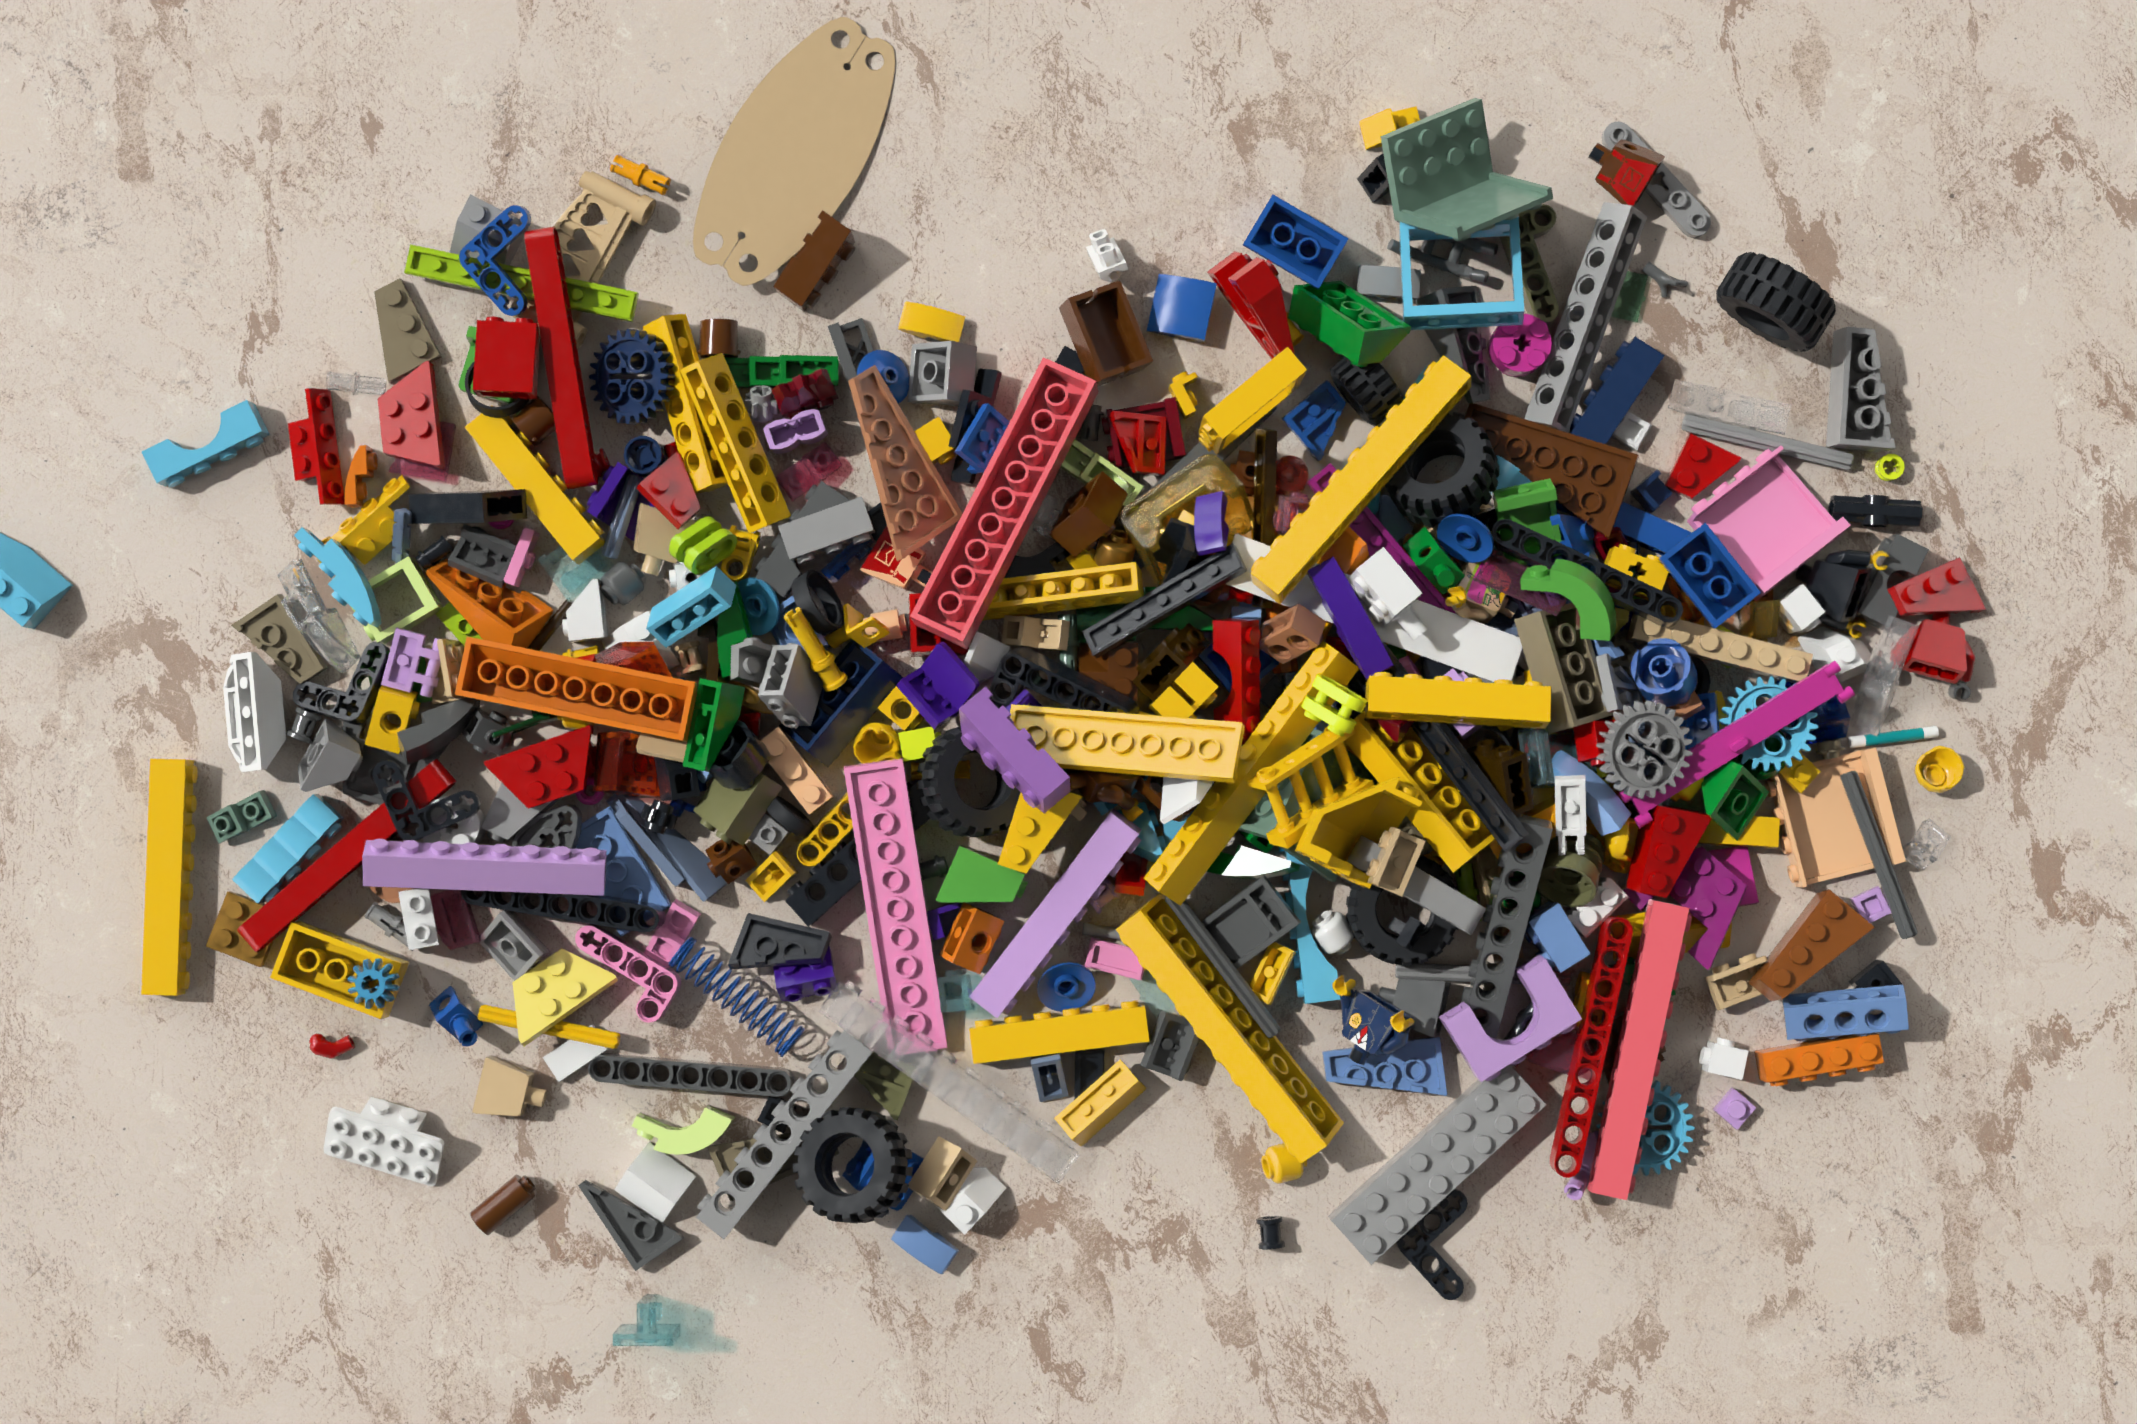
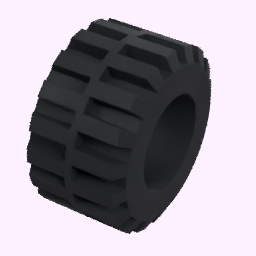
M1344 357L1330 369L1332 380L1357 414L1367 423L1377 426L1386 419L1387 413L1395 404L1400 405L1402 403V393L1380 362L1368 364L1366 367H1359L1353 365L1350 362L1351 360Z

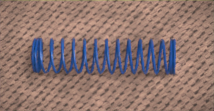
M690 937L672 957L668 966L674 968L678 964L676 973H680L692 963L685 975V980L691 979L701 970L695 980L694 987H699L711 976L703 990V994H708L720 983L712 997V1002L719 1000L730 989L721 1004V1009H725L738 998L730 1011V1016H734L747 1005L739 1019V1024L744 1023L757 1011L748 1026V1031L753 1030L766 1018L757 1033V1038H761L776 1024L766 1040V1045L773 1043L785 1031L775 1048V1053L778 1052V1055L783 1057L804 1032L805 1027L800 1026L779 1048L795 1023V1019H793L770 1041L786 1016V1012H783L762 1032L777 1008V1005H774L752 1026L767 1003V997L743 1019L758 996L759 990L754 992L734 1012L750 987V983L746 984L725 1005L732 991L741 980V976H738L715 998L731 974L732 969H729L707 990L723 965V961H721L698 983L700 977L715 956L712 954L689 976L706 947H703L685 966L679 969L697 942V939Z

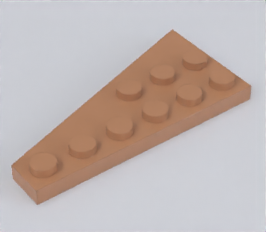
M873 365L848 382L895 557L899 561L960 520L963 513L877 367Z

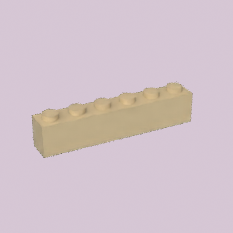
M1634 613L1626 638L1627 640L1646 645L1654 639H1672L1678 642L1688 652L1689 656L1768 677L1773 676V678L1780 680L1784 678L1787 682L1797 683L1808 676L1813 657L1811 653L1680 619L1672 627H1662ZM1662 615V616H1664L1665 618H1668V619L1673 618V617H1669V616Z

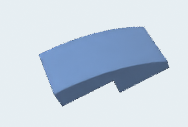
M912 1215L905 1216L891 1238L903 1250L939 1274L945 1273L959 1252L938 1232L932 1233Z

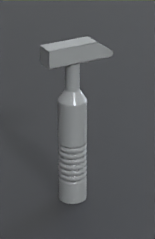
M1084 923L1083 935L1121 940L1119 933L1115 930L1117 927Z

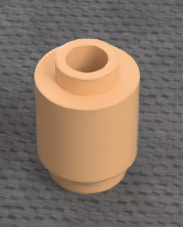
M898 609L870 614V617L876 618L888 627L890 631L888 635L876 642L903 638V632L908 631L905 614H899ZM874 627L865 628L866 635H873L878 632V629Z

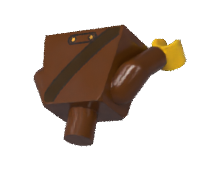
M1068 769L1067 775L1070 777V791L1078 789L1086 801L1090 803L1102 801L1118 804L1122 808L1123 815L1132 822L1143 813V810L1138 807V800L1131 797L1139 778L1138 775Z

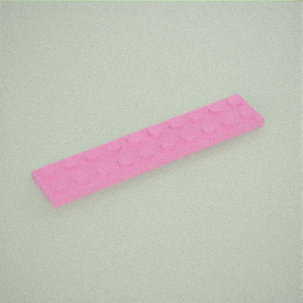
M899 758L844 766L889 1056L947 1048V1036L904 760Z

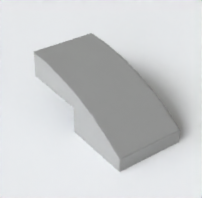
M1358 266L1357 292L1369 297L1402 299L1401 267ZM1411 269L1412 300L1419 298L1421 270Z

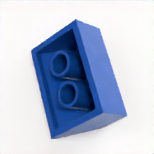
M1272 194L1244 241L1243 246L1319 290L1344 249L1348 238Z
M1706 522L1659 558L1663 566L1713 629L1717 628L1761 593Z

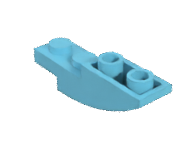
M301 527L294 535L301 542L298 547L310 558L315 555L322 562L319 567L332 578L336 575L328 583L334 590L331 595L343 606L349 604L355 610L352 615L364 626L370 624L378 628L382 622L374 592L352 555L340 542L331 538L324 544L310 530Z

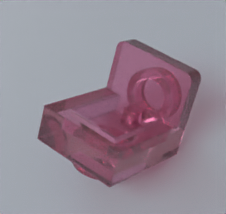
M1292 492L1290 497L1280 496L1278 511H1275L1273 516V526L1276 528L1275 531L1284 536L1291 528L1290 523L1298 514V510H1307L1310 507L1309 502L1311 499L1307 498V494Z

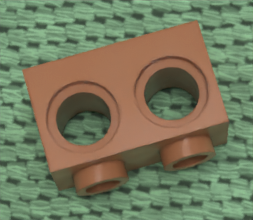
M1298 603L1263 623L1260 631L1259 649L1284 664L1300 657L1311 649H1316L1321 644L1324 638L1322 633L1326 621Z

